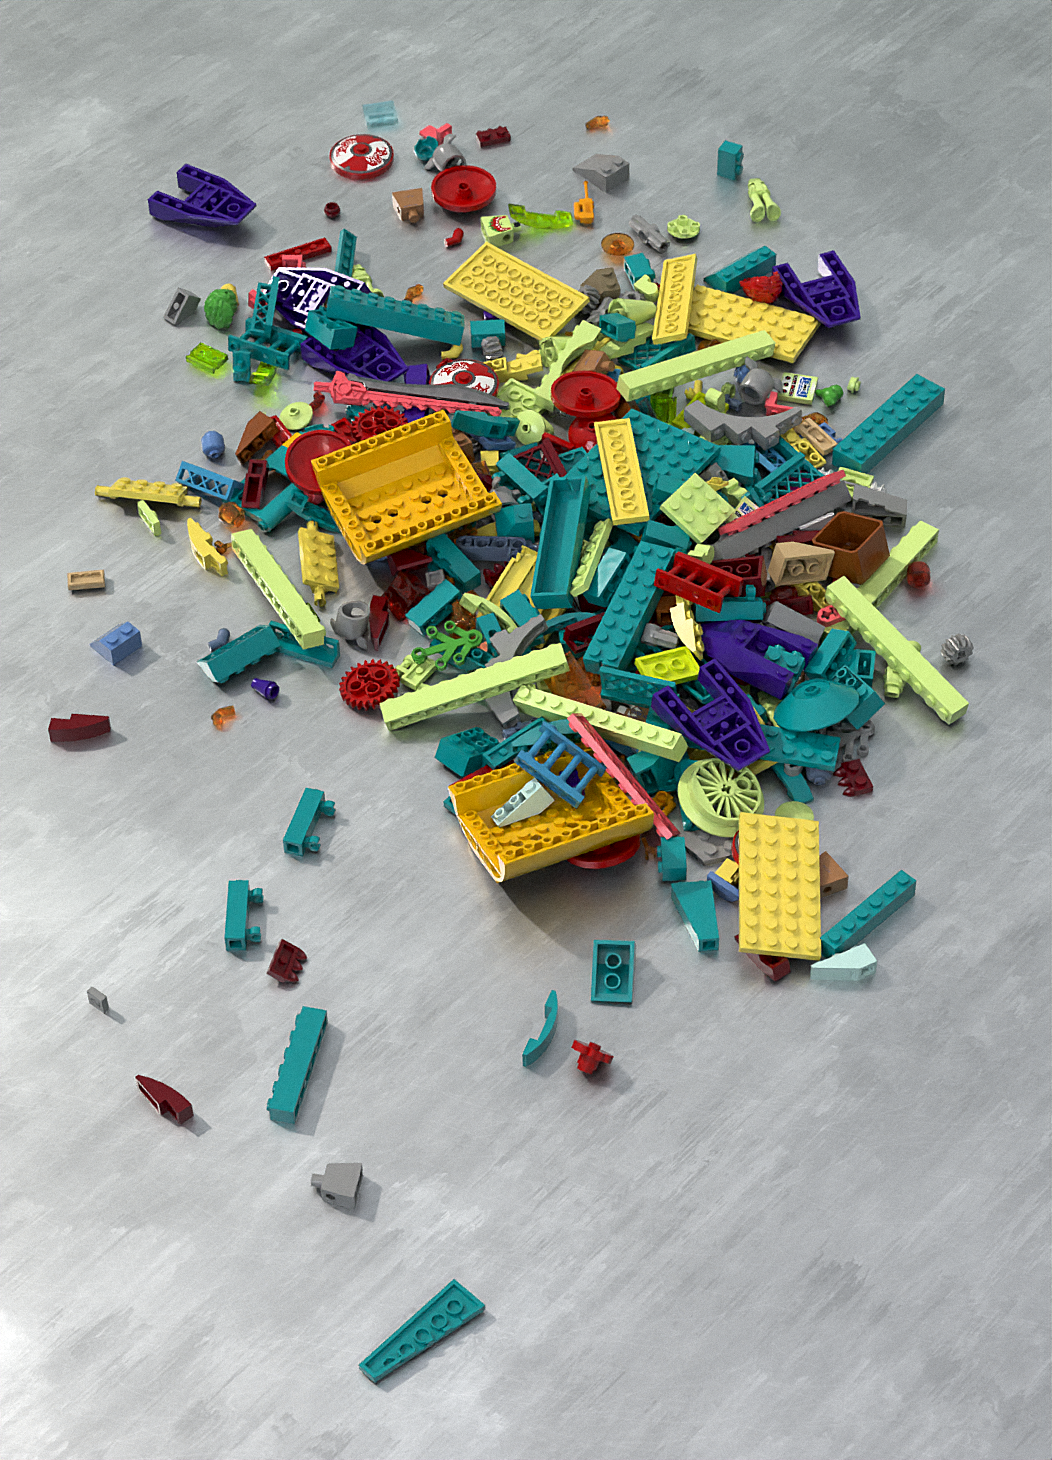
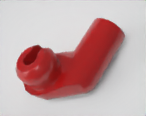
M461 228L455 229L452 237L444 239L445 246L449 247L461 243L464 236L463 230Z

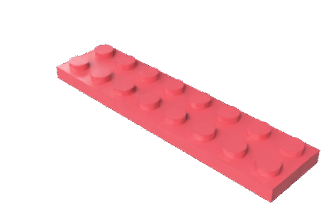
M840 470L822 476L717 528L720 535L727 533L728 536L748 529L749 526L756 525L762 522L763 519H768L774 516L775 513L782 512L788 509L789 506H794L802 502L801 500L814 496L815 493L827 490L829 486L839 484L840 479L846 476L845 472Z
M572 713L567 718L570 722L568 724L570 728L583 737L581 738L583 744L587 748H592L595 752L593 754L600 763L603 762L606 765L607 773L612 778L616 777L620 782L618 786L624 793L628 792L632 797L631 802L635 806L646 803L654 812L653 824L658 828L656 829L658 835L668 840L681 834L582 713Z

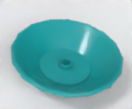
M810 679L797 685L775 708L773 719L779 727L788 731L807 732L823 729L848 717L858 706L860 695L854 687L845 683L827 679Z

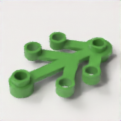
M447 621L444 624L446 632L462 637L455 640L438 632L435 626H429L426 629L427 636L430 639H437L443 643L425 649L416 647L413 649L411 656L415 663L422 664L427 660V656L445 651L442 658H438L435 661L437 670L444 671L457 647L464 646L461 652L456 653L453 657L455 664L461 666L465 663V658L470 650L482 643V634L478 630L465 631L457 627L453 621ZM449 625H453V628L448 629L447 627ZM430 631H435L434 634H429ZM462 657L461 661H457L456 659Z

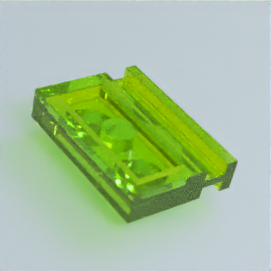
M201 342L190 352V355L185 356L186 362L212 374L228 361L227 354Z
M660 392L650 395V416L672 425V421L676 418L677 397L671 398L668 394Z

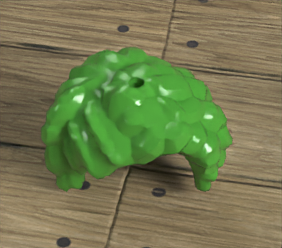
M216 289L209 294L204 302V312L210 325H214L215 328L220 330L230 327L233 321L232 317L238 310V302L236 301V294L232 290Z

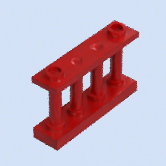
M678 551L674 557L673 568L669 572L659 568L656 569L654 586L720 613L723 598L727 594L735 597L741 595L744 578ZM678 573H681L687 577L685 579H682L676 575ZM694 580H697V581H700V582H702V583H704V584H702L701 586H699V585L694 584V583H692V582H693ZM714 587L720 591L716 593L709 590V588Z

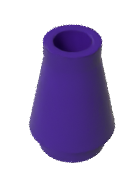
M255 678L251 683V687L266 699H274L279 694L280 688L274 681Z

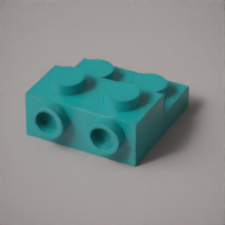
M769 645L764 658L794 673L789 691L785 694L788 695L795 688L805 667V658L797 651L789 653L780 645H775L774 647Z

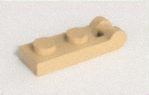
M811 418L803 420V423L793 427L797 434L806 438L823 456L832 452L833 448L838 445Z

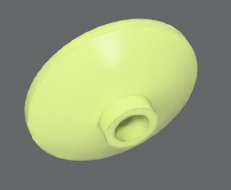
M295 402L283 409L279 419L289 431L300 430L312 420L313 410L305 402Z
M523 411L517 416L520 423L515 435L525 445L535 442L538 444L542 440L543 433L546 431L545 421L536 411Z

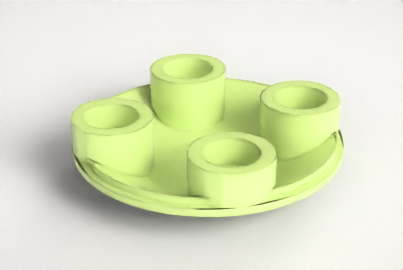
M679 215L677 219L668 222L667 230L672 236L677 238H692L699 233L700 223L688 219L686 215Z
M797 801L783 803L775 811V816L814 820L811 808Z

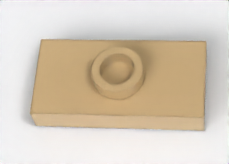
M104 570L67 573L68 590L105 587Z

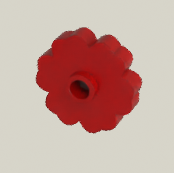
M574 1040L571 1047L580 1052L577 1060V1069L591 1075L594 1070H597L600 1061L611 1064L614 1056L601 1050L602 1046L593 1042L587 1044Z

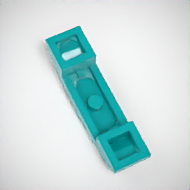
M292 489L286 502L289 508L308 522L314 521V525L316 521L318 527L341 533L329 511L308 502L309 496Z
M574 612L546 621L548 629L537 636L529 646L532 648L545 643L544 635L566 628L568 625L595 616V614Z
M778 762L771 766L787 788V795L791 801L804 804L814 801L809 786L801 773L797 776H788L784 772V763Z
M551 990L544 1006L547 1021L538 1040L529 1038L522 1053L523 1066L525 1067L534 1063L546 1051L556 1032L558 1000L554 990Z

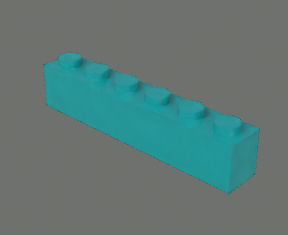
M901 869L820 937L821 955L828 959L834 954L845 952L857 945L915 896L916 880Z
M303 1006L301 1013L296 1015L295 1031L292 1030L290 1033V1046L285 1048V1060L279 1066V1078L273 1084L272 1099L269 1098L266 1109L269 1111L270 1120L295 1124L328 1024L327 1010Z

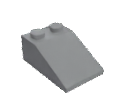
M595 154L573 167L575 173L605 193L629 179V163L616 155Z

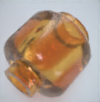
M235 502L223 503L219 507L218 518L227 527L238 528L245 521L244 510Z

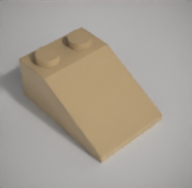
M797 542L776 543L768 573L776 586L824 581L827 579L835 552L834 550Z

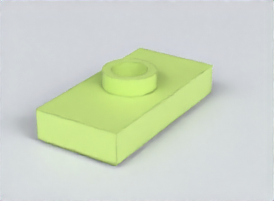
M144 500L139 501L137 504L139 516L154 536L160 535V521L154 510L151 511Z

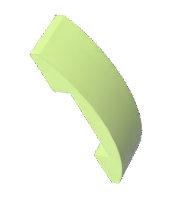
M463 594L459 604L473 615L477 610L483 615L494 612L502 630L506 629L510 634L517 628L514 621L494 603L477 595Z

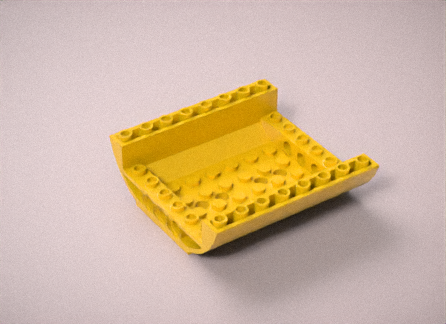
M444 409L311 460L317 482L330 514L356 560L363 565L497 513L502 508V503L495 491L487 492L453 437L451 421ZM424 501H431L428 504L423 503ZM391 514H398L395 517L390 516ZM376 520H380V521H381L380 523H377V524L374 523V521H376Z
M582 741L576 743L578 747L596 759L593 755L595 752L591 747L587 748ZM564 750L550 768L551 772L559 776V772L564 771L574 757ZM554 751L546 752L534 758L540 764H544ZM581 762L576 767L580 781L589 771V768ZM513 763L507 767L448 786L457 818L468 840V844L496 883L650 830L654 822V812L646 803L634 806L606 771L602 777L595 774L584 789L585 798L577 809L538 781L555 801L540 814L502 827H498L491 816L497 809L508 802L513 795L518 793L526 783L530 782L534 778L516 763Z

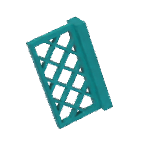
M689 333L687 338L681 341H671V343L656 345L651 344L653 343L651 336L646 339L645 344L635 346L634 353L618 357L617 359L619 363L635 371L692 353L696 350L695 336ZM651 349H659V351H649V350H651ZM638 357H646V359H637V358H638Z
M798 452L755 484L754 490L759 498L761 497L758 492L760 489H763L765 493L771 492L775 494V499L770 498L772 502L778 499L779 495H786L792 492L790 486L800 488L809 483L802 482L801 478H810V482H812L814 479L825 475L806 462L803 453ZM804 467L809 473H800V469ZM789 477H797L798 482L789 481ZM777 486H786L787 490H778Z
M603 666L600 667L599 672L602 685L600 696L603 699L649 709L652 695L668 685L680 699V694H677L676 682Z

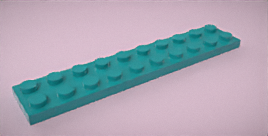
M651 706L649 707L646 723L678 732L662 721ZM760 724L770 749V753L760 759L835 771L841 737L811 732L788 731L781 727ZM683 736L688 747L704 750Z

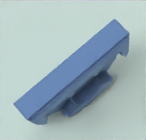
M709 872L707 881L711 880L714 893L726 901L735 902L739 900V889L714 872Z

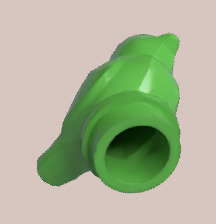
M832 385L822 390L817 389L815 394L820 396L825 406L828 407L834 405L843 397V390L839 385Z

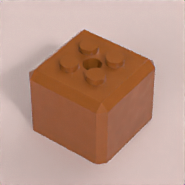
M846 511L837 513L812 539L813 546L834 550L835 552L827 576L836 579L845 576L851 583L863 585L890 556L883 522Z

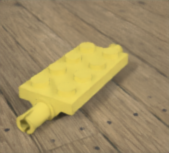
M124 477L118 479L111 487L99 485L95 487V496L110 497V499L123 497L176 503L180 507L190 506L198 508L201 507L202 503L201 497L188 496V487L182 486L179 483L168 485L161 481L150 483L144 479L132 481L130 478Z
M309 521L307 528L300 527L298 531L303 584L310 586L314 594V604L318 606L319 603V607H323L326 604L325 593L328 591L337 593L339 589L335 542L333 535L318 532V523L316 521L315 526L314 521Z

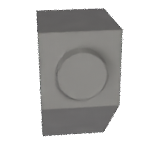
M178 287L163 318L174 325H178L194 314L201 298L191 291Z

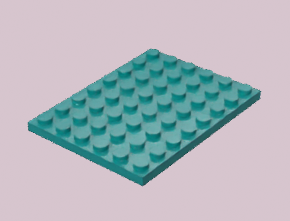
M631 409L622 419L630 418L649 520L655 521L663 512L659 508L665 502L651 497L655 480L661 473L686 482L694 473L699 475L721 452V446ZM596 444L564 477H567L571 490L574 491L569 480L570 477L586 476L591 488L587 514L603 521L608 518L612 520L598 445ZM648 521L614 526L639 537L643 533V529Z

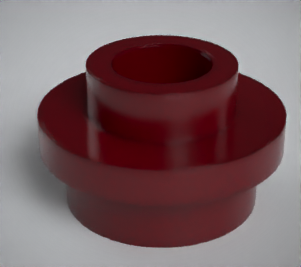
M329 202L325 205L324 213L329 217H335L340 213V207L335 202Z

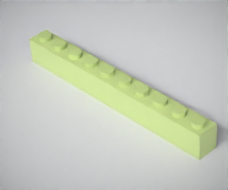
M765 330L619 375L616 389L627 402L735 367L745 365V358L747 356L754 361L773 356L776 342Z
M920 520L916 526L911 527L906 536L901 538L899 544L891 549L887 560L857 590L877 609L906 577V572L910 573L938 542L939 529ZM844 620L825 627L819 642L823 643L832 628L850 631L851 635L857 630H854L850 623Z
M252 529L232 533V550L302 649L323 645L324 636H326L325 627L318 622L317 616L313 615L309 605H306L303 601L302 595L298 594L295 586L290 583L288 576L282 572L280 565H277L273 555L269 554L266 545L262 544L259 536Z
M845 576L827 586L825 593L826 601L838 611L841 617H844L850 623L854 630H857L862 635L863 639L875 649L878 655H881L887 661L891 668H894L900 674L904 681H907L914 692L919 694L926 704L937 712L942 720H945L950 725L966 714L969 705L966 699Z
M561 643L551 644L547 648L534 650L529 654L516 656L511 660L498 662L493 666L480 668L475 672L462 674L457 678L444 680L439 684L430 687L426 686L421 690L412 693L408 692L403 696L387 699L379 704L388 730L391 731L520 688L521 685L526 686L568 672L570 669Z
M525 685L520 686L513 698V702L520 713L536 718L542 716L549 722L567 719L572 713H582L603 739L676 762H680L688 748L685 739L680 733Z

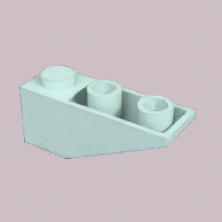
M533 778L518 793L513 795L508 802L497 809L491 818L498 827H502L540 814L555 800Z
M864 943L860 946H854L845 952L834 954L823 961H817L811 965L810 978L811 980L858 981L876 973L877 960Z

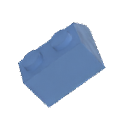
M124 622L91 642L90 647L114 666L142 647L140 631L131 623Z

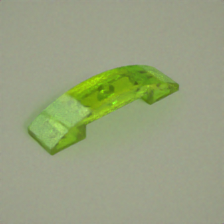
M508 204L510 217L529 227L559 229L572 226L574 223L571 212L555 210L554 215L528 212L525 210L524 205Z
M260 361L256 372H253L249 379V384L269 385L275 376L277 367Z

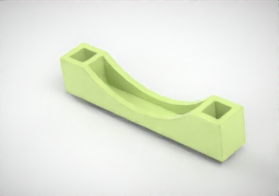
M582 320L580 325H576L572 338L569 337L566 341L565 349L560 350L557 356L558 360L551 364L549 374L544 375L541 382L542 385L535 389L533 394L535 405L552 413L554 412L556 406L551 400V386L553 382L562 375L564 369L572 360L583 354L585 349L593 350L600 339L601 328Z

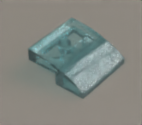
M393 101L362 105L367 129L399 125Z

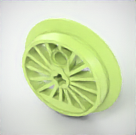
M717 757L703 759L691 764L679 780L678 799L682 810L693 824L709 834L719 837H734L739 830L740 811L763 815V793L757 778L747 767L737 771ZM725 768L730 769L727 779ZM734 772L739 774L737 778L732 779ZM715 804H717L716 811L713 808ZM722 806L724 809V817L719 815ZM730 810L732 811L735 818H731Z

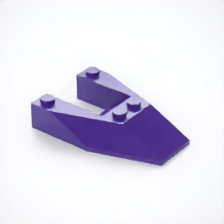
M184 164L176 172L178 188L192 193L184 201L160 191H156L148 199L151 216L166 221L209 227L238 225L257 207L255 202L226 179L189 164Z
M834 250L819 254L818 271L823 278L801 283L789 263L772 266V276L773 272L778 271L782 279L783 285L780 294L826 327L831 328L861 319L855 280Z
M278 267L273 275L280 277L275 309L293 326L307 334L309 333L305 331L308 312L309 310H318L320 305L324 304L329 296L331 286L340 285L348 290L358 289L362 293H372L365 282L327 268ZM264 289L263 293L267 294L271 290Z
M345 321L358 327L353 347L346 348L345 350H330L313 336L300 343L302 359L314 368L336 375V371H340L345 376L351 373L359 377L392 382L408 370L407 365L388 337L375 327Z
M745 620L703 621L700 624L703 630L701 641L704 644V652L708 656L716 659L731 675L780 700L789 691L794 673L764 658L769 645L772 647L780 645L789 653L793 651L801 653L805 658L803 670H805L815 655L818 647L817 643L803 636Z
M716 659L699 667L697 679L714 700L693 713L689 711L669 685L652 695L651 708L662 721L737 771L742 770L770 753L751 700Z

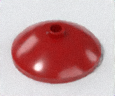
M611 413L595 418L576 417L569 427V442L575 445L574 449L583 447L588 453L597 444L595 429L590 427L594 426V422L617 420L616 417Z

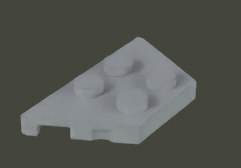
M702 829L675 836L685 837L686 852L694 856L703 866L724 862L727 858L730 860L734 859L731 852L734 837H719L709 834Z

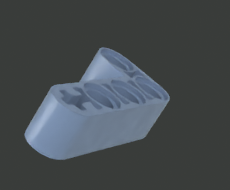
M461 536L456 540V546L469 560L508 561L509 563L512 557L516 559L517 553H520L522 550V545L526 546L525 539L521 537Z

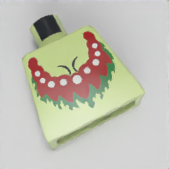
M507 215L481 217V231L485 241L495 247L512 243L514 241L513 233L521 232L520 222L510 223Z

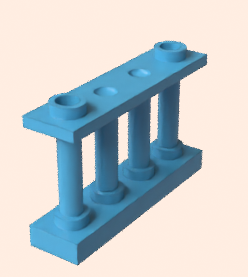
M544 721L539 729L542 733L540 738L529 752L521 750L516 756L514 763L577 809L585 798L581 792L595 774L602 777L607 768L603 762L600 763L558 732L554 725ZM550 739L558 746L546 762L540 764L534 757L546 741ZM565 750L574 758L560 776H556L551 772L550 768ZM581 762L589 768V771L578 785L572 788L566 783V780Z

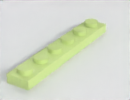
M610 518L605 521H599L594 526L593 534L589 538V544L585 548L586 552L581 559L580 567L576 571L577 575L572 582L573 585L570 593L574 597L587 591L590 587L613 527Z

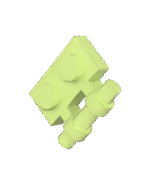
M411 654L403 659L401 665L395 667L399 677H401V683L415 691L437 669L434 660L427 657L424 663L417 664L413 661Z

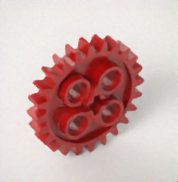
M380 406L377 409L371 407L370 411L364 409V413L359 412V417L355 416V421H352L353 439H356V443L405 425L408 423V419L405 418L404 413L400 414V410L394 412V407L390 410L387 409V406L383 409Z
M372 659L370 663L364 660L363 665L357 663V668L351 666L352 671H346V677H341L342 682L339 683V691L346 705H351L352 709L357 706L358 710L364 707L365 711H367L370 706L374 710L376 705L380 706L379 703L385 702L388 698H394L393 693H398L397 687H400V678L393 664L389 665L388 661L382 663L381 659L375 663L374 659Z

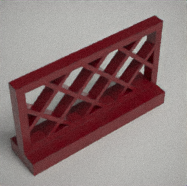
M549 437L542 440V444L513 456L517 460H528L525 468L532 474H535L536 478L539 475L548 479L553 476L552 473L554 475L558 474L559 477H564L567 474ZM540 450L543 452L541 460L533 458L535 452ZM531 461L539 463L537 471L528 468ZM542 465L551 468L549 474L540 472Z

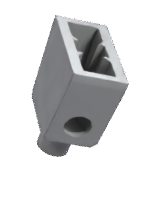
M329 1163L326 1166L324 1175L312 1174L311 1187L321 1188L322 1200L355 1210L363 1178L362 1163Z

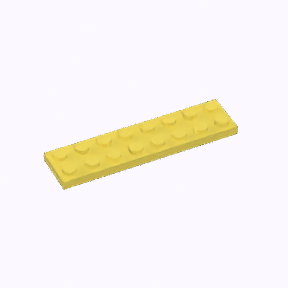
M696 254L664 260L652 336L654 345L676 340L681 341L687 338L698 260Z
M630 418L594 422L613 526L648 521L649 512Z

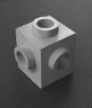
M716 462L698 475L705 482L711 480L712 477H720L723 481L729 480Z

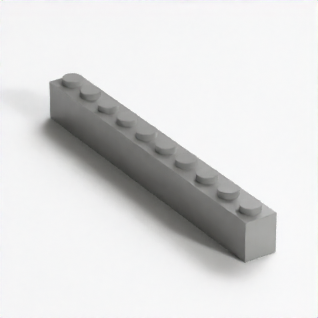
M842 480L839 484L829 486L827 490L815 493L814 496L801 500L802 502L789 506L788 509L777 512L774 516L763 519L762 522L751 525L742 532L734 533L712 544L711 546L714 547L715 551L713 560L746 557L745 554L747 553L749 555L759 551V547L763 549L772 545L771 541L774 540L775 542L776 536L791 535L793 531H797L796 528L813 521L822 515L834 513L835 508L839 510L846 507V503L851 501L852 497L845 481Z

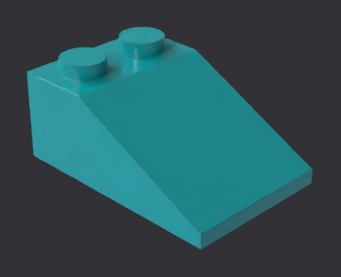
M594 940L591 1001L632 1003L636 963L635 941Z

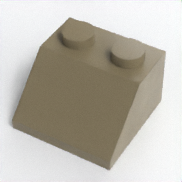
M613 267L596 270L580 285V287L590 285L599 291L601 297L598 301L600 303L596 305V308H599L605 297L616 299L621 294Z

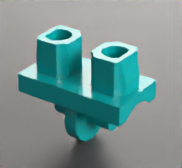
M248 350L233 351V381L251 382V352Z
M750 486L746 489L747 492L740 497L742 499L745 496L750 501L755 502L758 507L764 505L763 502L766 504L771 502L770 498L773 494L771 492L765 493L763 489H760L758 492L761 497L759 498L754 488Z

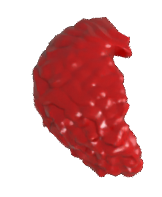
M778 271L773 272V276L770 277L756 276L739 282L749 299L766 304L777 301L783 285Z

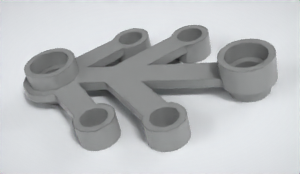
M868 720L857 730L850 723L840 721L832 725L833 732L826 730L825 735L841 737L839 749L846 745L845 753L842 756L843 763L854 760V740L860 736L857 754L861 757L868 755V736L874 734L875 726L871 720ZM843 730L853 731L851 733H842Z

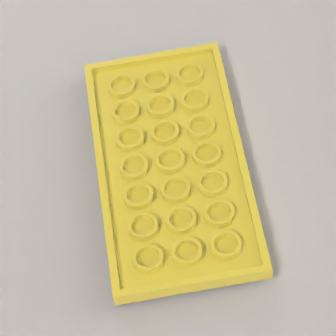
M485 242L443 282L445 289L499 319H504L508 324L539 341L545 337H554L590 302L588 296L488 242Z
M696 285L695 290H693L688 334L724 343L765 330L776 342L773 356L770 357L794 363L821 323L813 316Z
M740 812L739 952L820 961L819 821Z

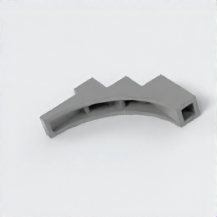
M696 400L684 407V421L709 442L713 443L725 435L735 445H742L753 439L764 450H767L779 443L780 435L802 422V409L796 406L788 411L771 416L738 417L713 410Z
M540 614L537 617L531 618L526 624L515 628L510 634L506 629L495 633L490 638V642L499 656L489 660L485 667L487 668L495 663L505 662L513 657L521 656L534 639L548 629L543 616ZM513 690L484 699L504 730L512 726L514 727L517 722L521 721L522 723L513 702Z

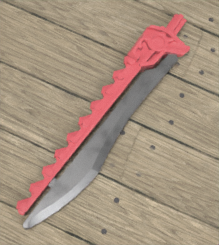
M336 371V375L331 383L315 381L313 389L316 392L330 393L334 404L354 406L374 403L377 407L388 404L391 408H396L398 405H402L405 409L417 407L421 411L427 408H431L435 412L446 409L450 414L455 413L456 410L490 413L492 416L501 415L502 410L499 409L508 410L510 408L508 402L465 386L455 384H403L359 377L351 373L345 376L340 371Z

